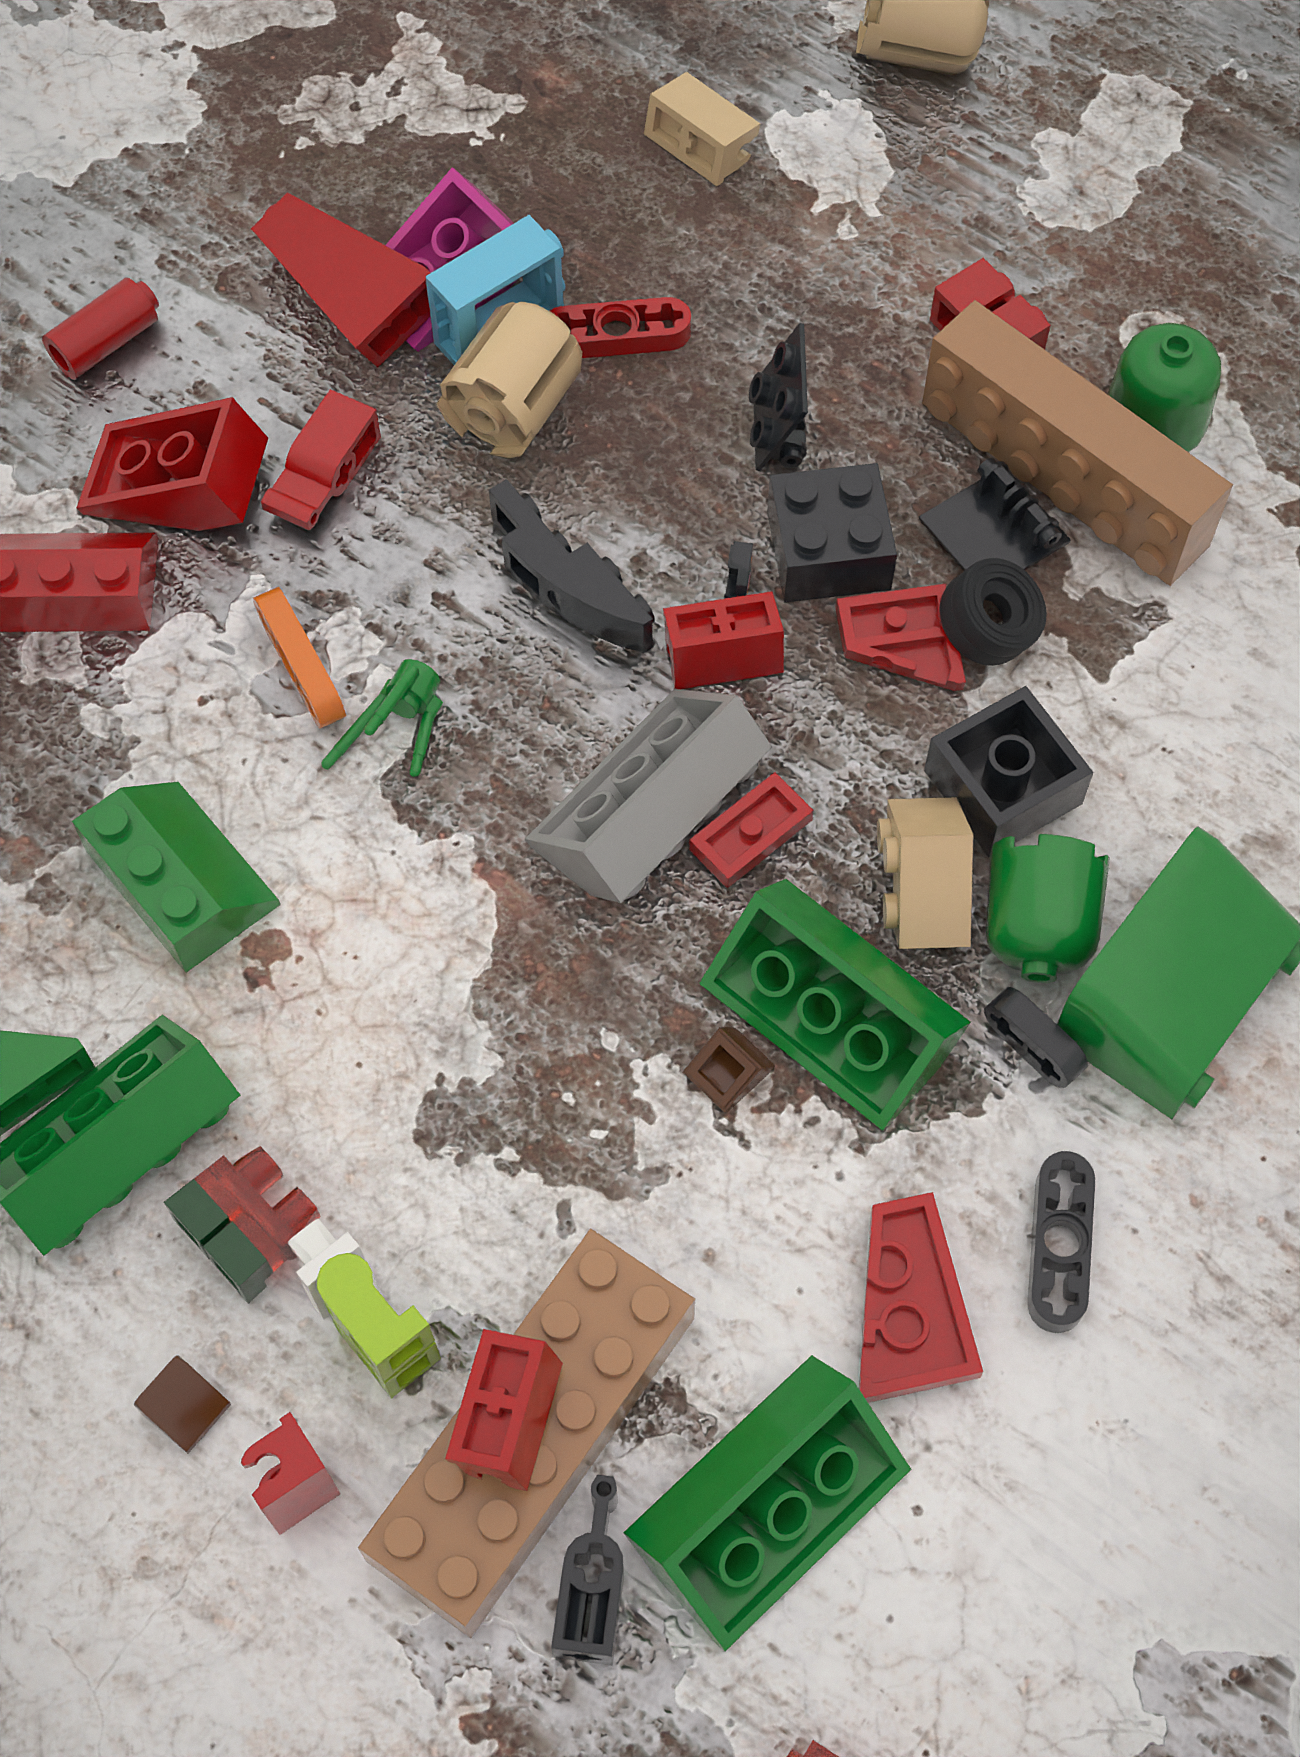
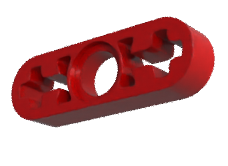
M673 297L567 305L549 310L559 317L570 329V334L575 336L582 350V358L677 350L683 347L691 336V311L687 304ZM671 320L674 327L664 328L662 321ZM622 321L628 324L631 329L624 335L612 336L605 333L602 328L609 322ZM640 321H645L646 331L640 332ZM593 325V336L587 335V326Z

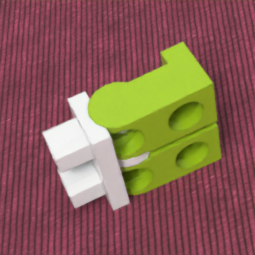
M316 1219L288 1241L291 1250L299 1259L297 1263L300 1269L296 1273L312 1306L323 1320L331 1316L340 1335L391 1399L441 1360L429 1323L414 1305L398 1316L382 1296L368 1262L365 1261L360 1246L349 1232L336 1240L323 1223Z

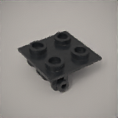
M799 323L785 342L782 341L777 345L773 358L762 372H757L754 375L750 384L749 401L754 404V423L750 433V444L755 448V468L757 471H761L770 459L779 460L781 465L786 468L798 467L807 454L804 431L806 422L804 417L808 413L805 329L803 323Z
M993 457L988 458L979 466L977 473L981 476L979 481L919 516L921 523L963 571L972 564L988 558L1008 560L1026 570L1071 542V539L1059 527L1057 519L1047 514L1038 504V498L1035 495H1030L1028 487L1024 483H1020L1008 470V465L1004 461L997 462Z

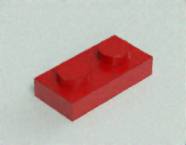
M774 772L689 839V850L728 889L813 820L814 810Z

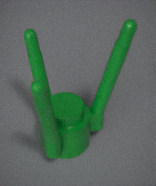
M414 659L403 660L392 679L386 681L379 695L333 746V749L322 760L321 766L324 769H330L363 731L367 736L373 735L392 711L401 717L409 719L414 718L417 713L422 714V719L409 774L412 777H418L426 755L434 719L443 704L442 700L435 696L441 681L438 674L423 662Z

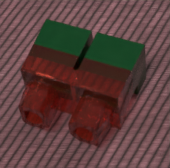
M261 1146L241 1157L233 1165L223 1155L163 1202L177 1225L203 1254L211 1260L213 1265L248 1304L267 1287L265 1280L287 1260L297 1258L291 1250L288 1241L311 1222L321 1217L315 1204L298 1187L294 1188L273 1207L265 1201L261 1195L284 1175L280 1167Z

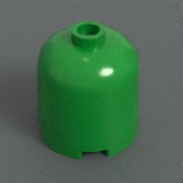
M1176 323L1150 326L1134 335L1123 351L1107 395L1184 450L1190 452L1199 445L1207 432L1220 387L1221 359L1215 346L1200 331Z
M1039 834L1038 845L1015 847V837L1013 836L1005 837L993 844L989 867L986 921L987 944L998 960L1015 970L1021 971L1022 979L1036 983L1055 982L1057 974L1075 971L1085 966L1094 956L1100 940L1110 860L1108 855L1094 856L1095 844L1073 837L1052 834Z

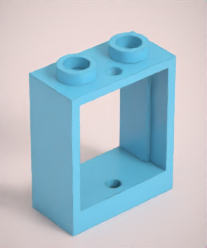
M527 215L425 276L434 344L453 365L456 364L496 308L510 302L518 303L521 301L537 304L548 311L555 307L564 306L563 292L565 291V283L562 278L561 264L564 252L557 236L549 229L544 231L530 215ZM523 276L521 283L475 310L477 303Z

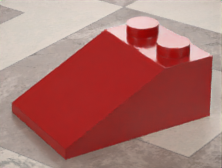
M233 397L105 424L76 509L83 515L196 531L243 523L268 437Z

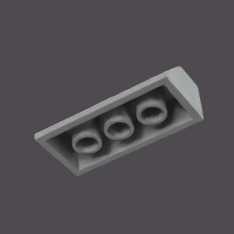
M674 689L525 838V841L534 851L590 896L622 903L624 900L637 894L644 887L646 877L662 860L672 857L681 849L684 844V838L700 821L708 819L719 810L722 804L721 800L737 783L748 779L755 773L759 765L758 762L772 748V745L737 695Z

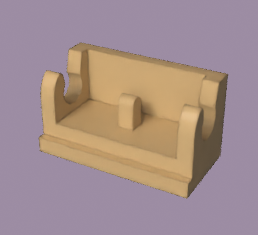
M685 72L650 94L644 135L711 183L718 186L723 183L725 177L738 170L749 160L751 154L744 149H740L759 134L761 123L694 76Z

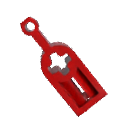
M330 389L291 445L284 471L262 498V509L302 528L312 529L332 496H340L347 489L380 440L381 433L377 410Z

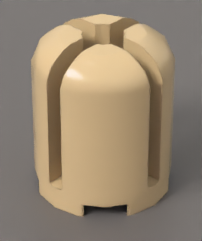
M867 0L863 21L860 20L856 53L866 55L867 59L947 75L964 72L976 59L979 48L982 45L987 28L989 0Z
M522 301L507 303L494 310L440 384L442 396L437 402V407L446 422L461 437L469 430L481 440L494 445L495 447L490 454L504 458L521 456L581 372L582 350L575 336L570 334L568 326L552 312L533 303Z

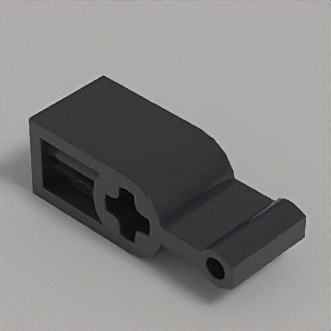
M597 1475L591 1484V1498L594 1507L591 1533H585L575 1538L568 1546L564 1557L551 1650L554 1658L613 1666L624 1583L623 1554L618 1544L611 1537L607 1536L610 1513L616 1509L618 1504L616 1482L613 1476ZM592 1554L602 1555L604 1567L612 1569L611 1572H601L598 1577V1583L586 1582L584 1570L577 1567L578 1565H588ZM587 1603L592 1605L587 1642H582Z

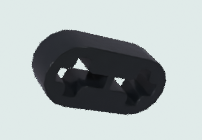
M1007 987L984 1008L985 1017L994 1031L1040 1075L1056 1087L1066 1088L1088 1067L1087 1058L1080 1046L1021 991L1013 987Z

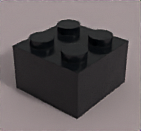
M878 463L770 475L767 514L784 603L889 591L892 589L897 551Z
M1027 686L1020 688L932 737L924 772L944 798L957 797L972 830L974 839L988 857L991 855V849L995 842L1005 837L1013 836L1016 843L1082 805L1094 773Z

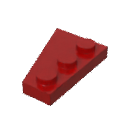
M933 1192L874 1204L870 1216L859 1390L867 1402L870 1403L981 1378L983 1368Z

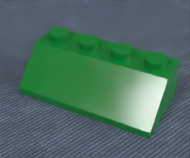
M787 879L755 892L699 983L882 1131L893 1122L942 1066L971 1023V1021Z
M162 1014L0 1143V1206L41 1254L45 1256L53 1248H62L75 1240L83 1230V1224L102 1208L113 1207L125 1199L131 1192L133 1183L151 1168H159L174 1159L181 1150V1144L200 1128H209L218 1123L227 1114L229 1105L241 1095L201 1041Z
M811 1355L623 1533L656 1578L714 1642L726 1651L912 1469L856 1383Z

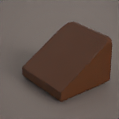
M719 1027L684 1069L683 1073L726 1113L772 1071L775 1065L739 1030L734 1027Z
M176 1355L134 1402V1406L146 1419L189 1454L231 1406V1403L185 1360Z

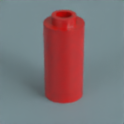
M125 277L42 336L43 345L58 368L67 377L76 380L156 323L158 316L155 309L159 307V302L146 283L143 281L135 283L132 279Z

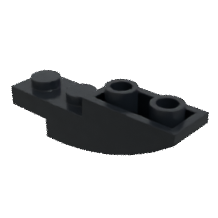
M507 479L489 489L492 521L505 535L502 537L504 566L525 590L565 621L595 637L641 653H645L653 648V623L655 622L653 611L641 595L633 596L622 584L621 574L610 558L606 556L600 558L588 542L572 552L568 541L558 530L551 532L543 523L541 513L534 500L527 493L520 495Z

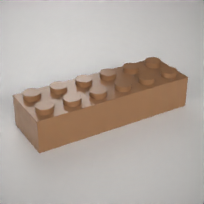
M976 300L969 304L933 337L922 404L928 408L936 419L948 422L967 436L977 449L990 453L999 461H1004L1015 477L1023 482L1032 484L1047 495L1061 511L1071 513L1089 526L1099 539L1105 543L1115 545L1134 559L1145 573L1157 576L1169 586L1210 547L1233 487L1231 482Z
M590 1228L513 1334L546 1341L563 1362L528 1491L510 1488L502 1483L501 1479L487 1474H483L482 1480L466 1474L455 1463L448 1462L445 1459L459 1413L458 1409L358 1546L365 1561L466 1636L472 1638L693 1322L695 1298Z

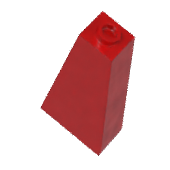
M288 192L276 204L270 206L265 211L263 217L251 228L350 343L377 368L430 317L425 276L431 272L426 267Z

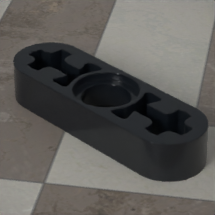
M1061 1151L1049 1156L1042 1164L1035 1183L1028 1311L1036 1325L1051 1333H1064L1073 1329L1086 1312L1089 1302L1095 1173L1091 1164L1083 1156L1070 1151ZM1060 1170L1069 1171L1071 1181L1080 1183V1185L1074 1186L1070 1194L1068 1210H1056L1060 1203L1061 1188L1059 1183L1050 1181L1056 1179ZM1055 1226H1063L1070 1229L1078 1239V1251L1066 1257L1055 1255L1045 1244V1232ZM1042 1267H1044V1268H1046V1269H1048V1270H1050V1271L1043 1272V1271H1042ZM1076 1270L1077 1275L1070 1273V1271ZM1055 1272H1068L1063 1280V1298L1074 1302V1305L1067 1306L1063 1315L1059 1316L1053 1314L1052 1304L1042 1301V1298L1049 1297L1055 1285Z

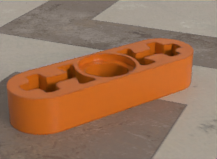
M280 587L253 597V603L260 621L319 729L345 718V709L338 692Z

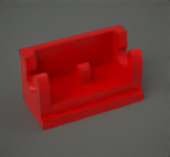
M772 591L663 608L667 657H671L674 689H686L784 673V629Z
M483 1329L445 1459L448 1462L455 1463L466 1474L482 1480L483 1474H487L501 1479V1482L510 1488L528 1491L563 1362L546 1341Z
M291 1412L279 1419L282 1424L280 1427L252 1444L245 1451L241 1459V1464L245 1469L257 1465L258 1461L265 1456H275L280 1460L278 1465L265 1473L259 1483V1487L251 1494L279 1535L340 1495L331 1476Z

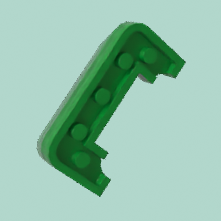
M1197 826L1082 975L1069 995L1057 1025L1080 1046L1091 1065L1170 1119H1173L1184 1103L1195 1109L1215 1080L1206 1071L1271 979H1274L1280 970L1291 976L1300 964V923L1219 839Z

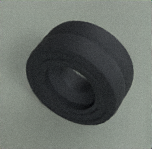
M988 558L972 564L948 584L940 600V620L947 638L962 655L982 665L994 666L1011 661L1039 639L1046 624V605L1036 582L1020 566L1000 558ZM984 600L991 601L996 605L1003 617L1002 624L995 623L989 618L983 608Z

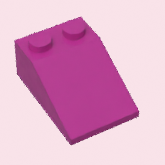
M452 167L385 246L421 264L432 273L511 226L514 222L480 189ZM517 280L477 303L475 310L509 290ZM431 316L406 340L418 352L434 341Z

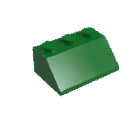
M179 782L121 787L72 821L86 852L185 973L281 905L275 894Z

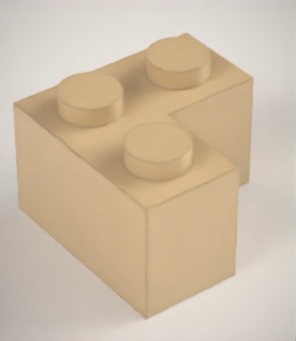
M957 797L887 799V819H878L877 821L879 854L883 853L885 873H893V893L883 894L884 928H893L899 949L971 947L973 833Z

